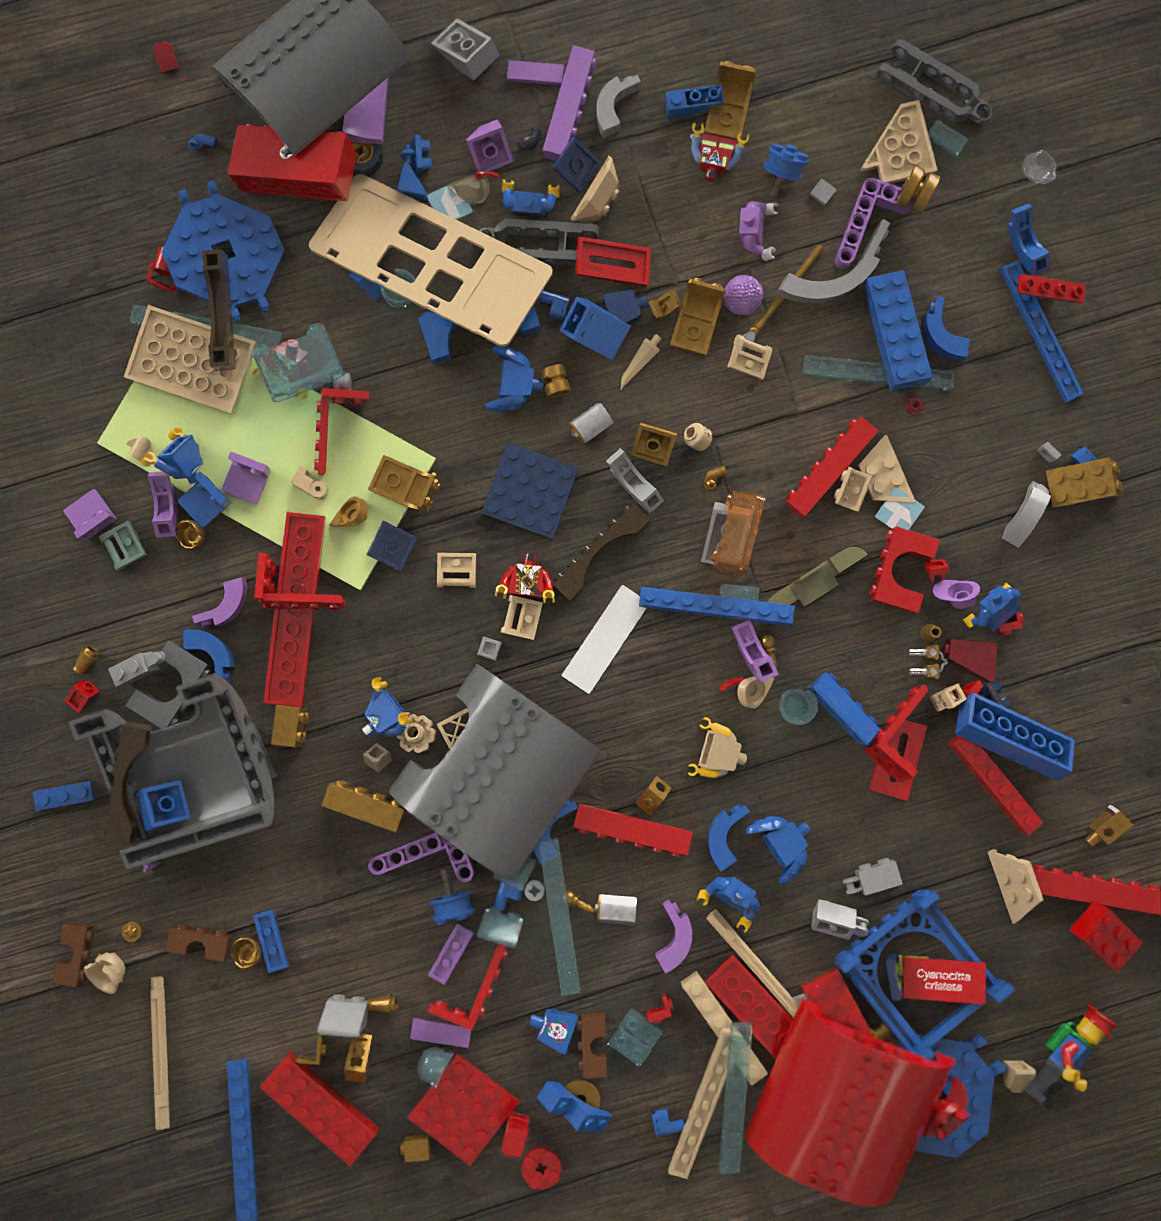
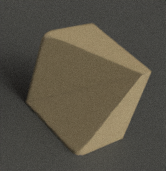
M378 743L374 744L363 754L365 764L377 772H380L392 761L390 752Z

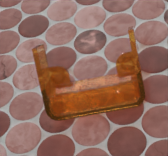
M733 491L731 495H727L725 505L728 506V513L718 550H714L711 561H714L711 569L737 576H742L747 571L765 502V495Z

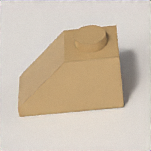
M1003 1061L1004 1066L1007 1068L1003 1072L1004 1085L1011 1092H1023L1033 1081L1035 1069L1024 1061Z

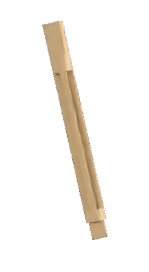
M716 909L713 910L706 919L788 1011L790 1016L794 1018L799 1005L738 936Z
M158 976L151 977L150 996L155 1127L157 1130L170 1127L165 989L163 977Z

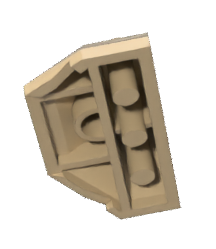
M608 156L570 218V223L588 224L599 221L602 215H607L610 209V202L612 200L615 201L620 192L618 190L619 182L612 157Z

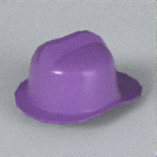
M944 580L938 582L933 587V594L937 598L949 601L957 609L974 606L976 596L980 592V586L972 581Z

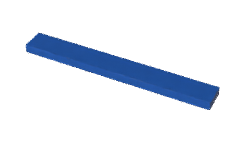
M1017 260L1002 267L1000 272L1064 403L1084 395L1037 297L1018 294V276L1021 274L1025 275L1019 261Z

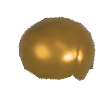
M182 520L176 525V528H178L176 538L184 548L197 549L204 542V529L196 521Z
M240 938L233 943L234 950L231 957L236 966L241 969H251L258 964L262 955L258 942L251 938Z

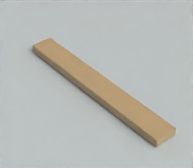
M722 1028L669 1165L668 1174L684 1179L688 1178L742 1039L741 1033Z

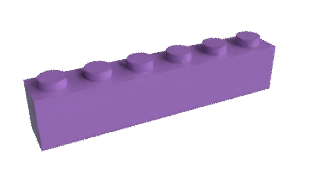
M577 46L572 47L543 147L544 158L556 161L571 138L576 137L577 128H575L576 122L581 120L582 111H580L581 105H585L587 98L585 90L586 87L590 88L592 81L590 73L591 70H595L597 59H594V51Z

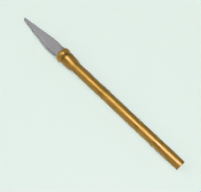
M817 245L794 275L802 278L824 248L821 245ZM780 295L776 297L761 318L750 327V331L744 335V339L754 342L755 337L759 335L765 323L783 302L784 297ZM742 346L741 351H744L746 347Z

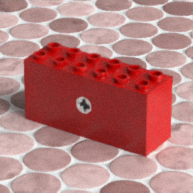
M238 125L227 174L241 192L348 201L357 151L346 133L341 131H324L294 156L283 145L270 126Z

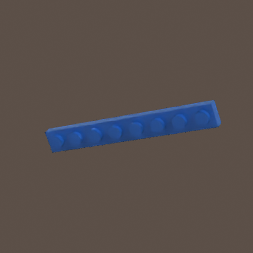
M641 587L639 607L785 626L793 625L795 609L793 605Z
M248 1059L230 1060L227 1062L236 1220L258 1221Z

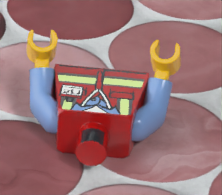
M693 123L694 135L692 136L691 144L695 162L699 163V169L706 171L705 180L713 182L716 180L717 174H725L726 170H731L740 161L745 148L744 144L749 140V134L746 141H742L740 139L741 132L737 137L739 143L736 144L737 140L702 133L704 130L702 123L701 129L696 131L694 129L695 123Z

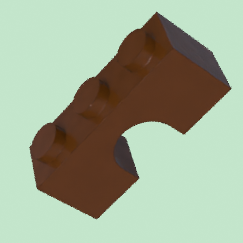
M71 921L63 924L60 944L70 946L74 955L71 961L63 960L56 963L53 984L77 987L86 980L87 976L84 972V967H86V963L91 955L89 946L94 938L93 925Z
M177 923V925L170 928L166 952L186 955L191 951L192 943L199 941L205 946V959L224 962L229 958L233 935H228L227 931L224 930L211 932L208 931L207 927L198 926L194 929L189 928V924Z
M605 1013L581 1014V1020H577L578 1032H582V1040H578V1052H582L583 1060H579V1072H583V1078H607L606 1053H597L590 1046L595 1038L606 1037Z

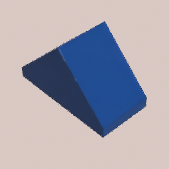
M405 162L397 188L398 192L412 199L427 201L426 191L408 162Z
M353 272L348 275L375 301L387 290Z

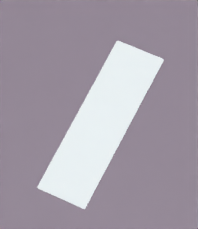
M624 585L620 587L563 672L562 676L590 694L646 610L644 607H639V595Z

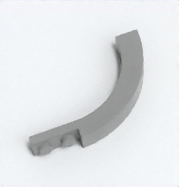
M882 220L877 225L862 257L848 274L834 280L819 282L805 280L789 273L784 277L776 294L786 299L803 303L826 302L847 294L861 284L876 268L880 259L876 258L881 249L879 244L881 240L884 241L889 233L887 228L890 223Z

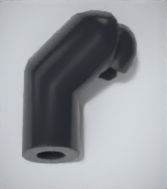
M533 127L530 136L518 140V148L523 150L535 148L542 130Z

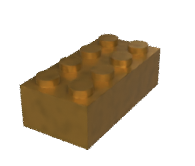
M336 780V782L329 784L322 803L323 807L393 832L401 830L408 810L395 799L389 801L386 800L387 796L383 794H369L368 789L360 786L352 788L350 787L351 783L343 780Z

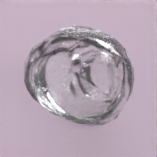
M1040 150L1025 157L1022 169L1029 179L1039 184H1047L1056 179L1055 171L1057 165L1046 151Z

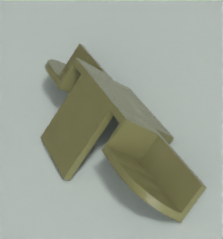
M858 547L846 548L775 593L768 599V602L790 605L799 599L803 607L839 585L834 577L835 575L868 554Z

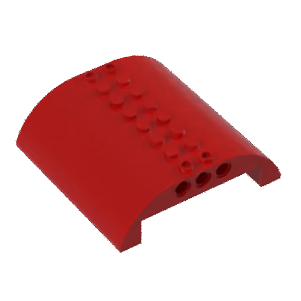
M802 998L744 1133V1137L756 1154L767 1164L801 1184L849 1203L862 1206L885 1205L894 1198L956 1061L938 1052H935L936 1055H934L931 1061L821 1017V1006Z

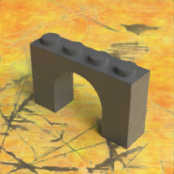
M168 640L162 649V652L165 654V661L180 672L182 685L210 675L212 665L192 652L185 650L184 647L176 642ZM139 689L135 690L126 704L128 708L161 729L178 724V717L190 705L183 706L179 695L169 702H161Z

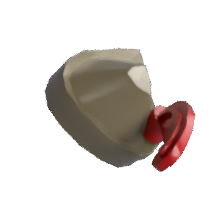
M476 172L475 175L467 176L447 186L466 203L480 206L484 204L489 195L490 185L487 177L499 178L500 175L494 172Z

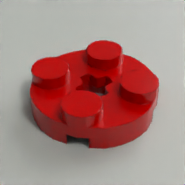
M539 1146L531 1149L526 1154L522 1163V1175L531 1188L547 1189L559 1180L561 1161L555 1152L547 1147ZM539 1163L547 1166L543 1173L536 1170Z

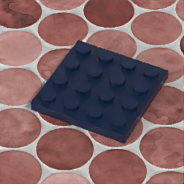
M507 443L481 514L553 540L579 468Z

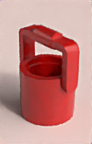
M158 247L155 261L150 263L146 281L154 285L155 288L164 291H176L175 283L171 287L166 283L151 279L153 271L167 277H172L161 251L163 247Z

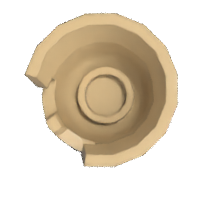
M106 952L103 955L99 954L93 964L90 963L84 967V972L90 982L98 989L113 994L119 983L123 982L125 965L118 955Z

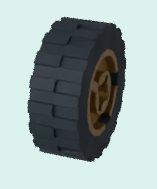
M352 143L357 151L353 175L363 174L369 176V174L375 173L383 161L380 144Z

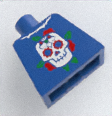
M546 1009L543 1018L532 1014L529 1026L539 1029L537 1035L539 1041L562 1054H566L578 1014Z

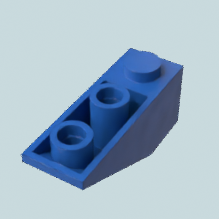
M722 85L666 92L664 103L667 120L687 117L724 104Z

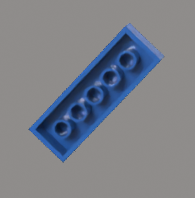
M904 270L867 278L863 289L890 392L928 384L932 378V373Z
M973 692L966 697L965 701L960 703L956 735L1056 781L1061 780L1072 772L1074 739Z

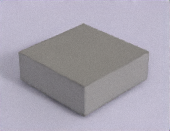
M821 179L811 191L810 196L825 206L837 189Z
M1046 442L1037 449L1049 463L1054 462L1061 456L1049 442Z
M483 636L477 655L496 661L502 642Z

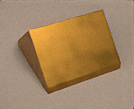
M640 423L631 456L667 466L677 433Z

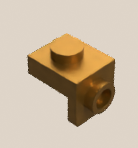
M675 289L669 290L657 300L649 302L651 311L657 319L667 318L683 306Z

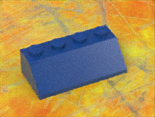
M822 673L806 689L859 745H868L880 730L876 726L878 722L871 715L867 716L863 712L865 710L858 701L854 702L850 698L851 693L845 687L841 688L836 683L838 680L832 673Z

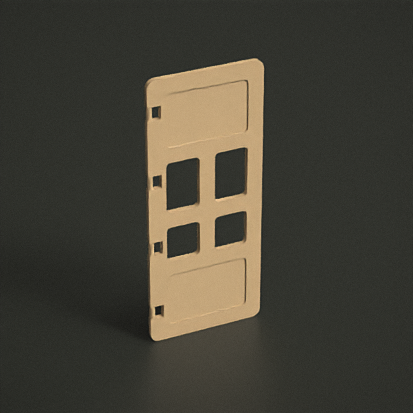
M363 174L354 176L351 182L348 201L338 200L309 242V248L313 253L335 262V264L501 347L510 344L553 274L552 268L548 264ZM415 215L447 231L435 250H430L399 235L410 216ZM460 239H464L484 249V252L472 269H468L447 258ZM390 247L425 263L424 268L413 283H409L377 267ZM331 250L339 253L336 258L329 255ZM439 271L463 282L451 302H447L426 291ZM383 275L389 278V280L385 283L379 280V277ZM431 300L440 304L438 308L429 305ZM485 326L491 329L490 333L487 334L481 331V327Z

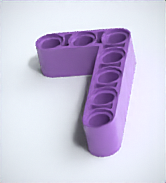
M874 178L867 179L859 192L835 258L836 266L840 269L850 267L856 256L874 204L900 214H906L910 211L914 199L911 200L906 208H902L896 205L901 194V188ZM866 188H872L874 192H868ZM884 194H889L891 199H887ZM860 205H866L867 209H862ZM854 221H858L861 224V226H856L854 224ZM852 238L855 244L849 243L847 239ZM841 256H847L849 261L842 260Z
M437 832L380 854L369 862V870L373 874L379 875L446 848L458 880L468 882L475 873L470 856L463 852V858L456 859L453 852L459 848ZM430 838L437 839V848L429 846L428 841ZM412 845L419 847V855H413L410 852ZM395 852L399 853L402 857L399 863L394 862L392 859V855ZM375 860L383 862L382 870L375 868ZM461 868H469L470 876L463 877L460 873Z

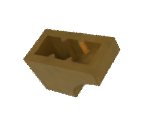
M360 1034L358 1037H352L345 1065L346 1081L365 1083L369 1067L372 1035Z

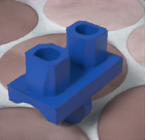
M414 135L411 145L406 144L405 150L400 152V157L406 159L409 165L412 164L415 175H419L421 171H429L431 169V158H422V153H429L430 141L421 140L420 135Z

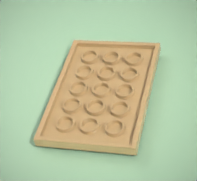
M148 305L124 377L233 415L257 342L233 334L236 370L216 371L210 367L209 359L211 326Z

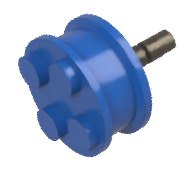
M773 143L769 147L770 155L768 160L764 162L763 167L777 176L770 193L771 197L777 198L784 179L799 181L803 177L801 172L804 165L808 164V155L796 151L797 148L795 146L786 145L784 147Z
M446 869L440 870L442 881L444 882L445 895L429 901V904L433 905L435 916L433 921H436L437 925L447 923L449 922L448 920L454 918L455 921L473 915L475 907H472L469 897L472 894L471 890L453 892L449 874L446 873Z

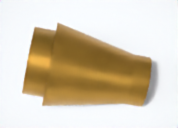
M927 624L921 629V637L927 643L937 641L941 635V629L933 624Z
M86 645L85 648L81 649L73 670L83 675L99 659V651L92 646Z
M390 994L371 998L368 1000L369 1011L392 1014L398 1010V997Z

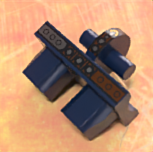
M998 681L983 684V687L978 692L980 696L1007 709L1011 706L1008 698L1003 697L1000 699L998 692L1001 691L1002 687Z

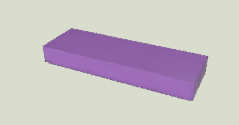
M509 60L507 81L562 85L564 65Z
M457 923L428 976L445 985L474 932Z
M413 1018L410 1039L468 1048L471 1030L458 1024Z

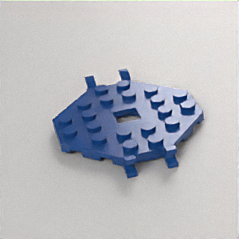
M213 180L207 182V188L211 195L207 199L190 203L186 190L178 191L179 200L183 208L161 252L176 288L183 292L187 291L194 294L195 297L210 303L203 271L202 251L213 250V246L229 242L235 253V257L228 259L232 322L235 323L240 321L237 307L257 301L261 313L269 311V304L265 295L285 250L270 216L220 195L217 185Z
M916 1034L920 1039L924 1036L921 1034ZM979 1034L975 1035L968 1042L941 1038L930 1047L934 1053L938 1052L955 1059L956 1062L943 1091L948 1097L952 1085L951 1080L958 1077L959 1082H963L964 1088L967 1090V1098L969 1100L965 1112L971 1116L957 1130L940 1142L937 1135L928 1137L922 1135L915 1151L957 1158L988 1134L994 1076L1004 1072L1007 1068L998 1059L991 1066H986L975 1051L976 1048H980L987 1043ZM899 1043L898 1045H896V1047H899V1048L905 1050V1048L901 1045V1043Z

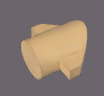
M146 437L128 440L126 444L131 447L128 455L140 461L147 452L153 453L151 443Z

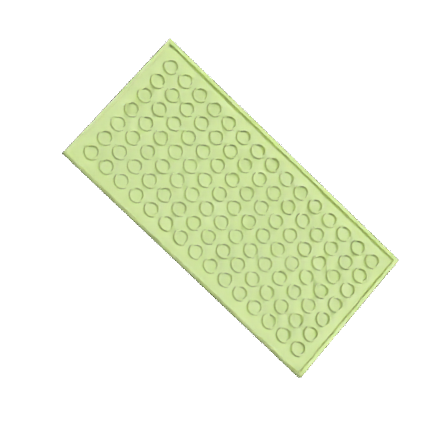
M254 357L250 363L233 415L136 381L133 382L97 442L99 445L148 472H162L155 468V465L143 466L140 460L128 455L131 447L126 444L128 440L146 437L151 443L155 459L158 460L157 456L173 442L169 439L168 433L174 430L175 427H180L183 431L182 435H192L195 442L199 445L203 464L196 470V473L202 472L231 501V504L221 513L280 546L283 545L286 512L326 516L320 568L359 590L363 589L378 560L366 555L382 521L384 520L398 527L408 510V507L368 490L382 456H388L426 473L430 472L436 461L435 457L329 400L326 473L318 475V471L314 470V460L318 459L319 451H315V440H319V432H316V420L320 421V413H317V401H321V394L306 387L307 398L300 400V392L299 396L294 398L293 391L300 389V387L269 372L268 367L265 368L266 375L258 379L261 376V372L257 370L252 375V370L259 367L262 363ZM230 452L263 463L271 469L257 504L221 490L232 464V461L228 459ZM300 466L310 472L308 477L315 481H321L328 487L329 493L326 498L316 499L291 483ZM170 476L171 483H174L176 488L185 493L196 484H189L186 478L174 479ZM355 496L365 500L368 506L367 519L361 524L353 527L329 525L349 498Z

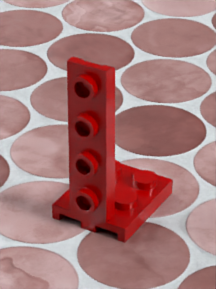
M322 388L321 401H317V413H320V421L316 420V432H319V440H315V451H319L318 459L314 460V470L318 471V475L326 473L329 400H332L334 404H344L345 401H352V405H363L364 402L369 400V391Z
M259 553L254 598L258 599L259 604H263V608L281 609L282 606H289L291 609L309 607L312 610H320L321 607H327L329 610L346 608V602L340 595L275 593L274 577L277 576V565H275L267 553Z
M924 684L919 687L914 686L907 694L909 698L906 701L903 700L897 706L898 712L895 715L892 714L886 720V727L877 732L874 736L875 741L864 751L898 782L913 778L918 771L914 768L912 762L903 759L899 755L898 750L888 746L887 742L928 692V688Z
M499 944L497 946L469 1016L466 1015V1011L456 1007L455 1010L448 1008V1004L441 1000L433 1001L428 1012L472 1030L477 1017L481 1019L485 1007L482 1005L485 998L488 1000L493 990L490 987L492 980H497L501 970L498 969L500 961H505L508 953L505 950L506 945Z

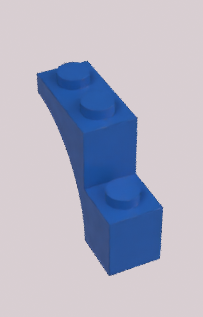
M547 1081L537 1097L550 1114L564 1115L576 1131L603 1132L612 1118L608 1111L592 1107L575 1097L560 1082Z

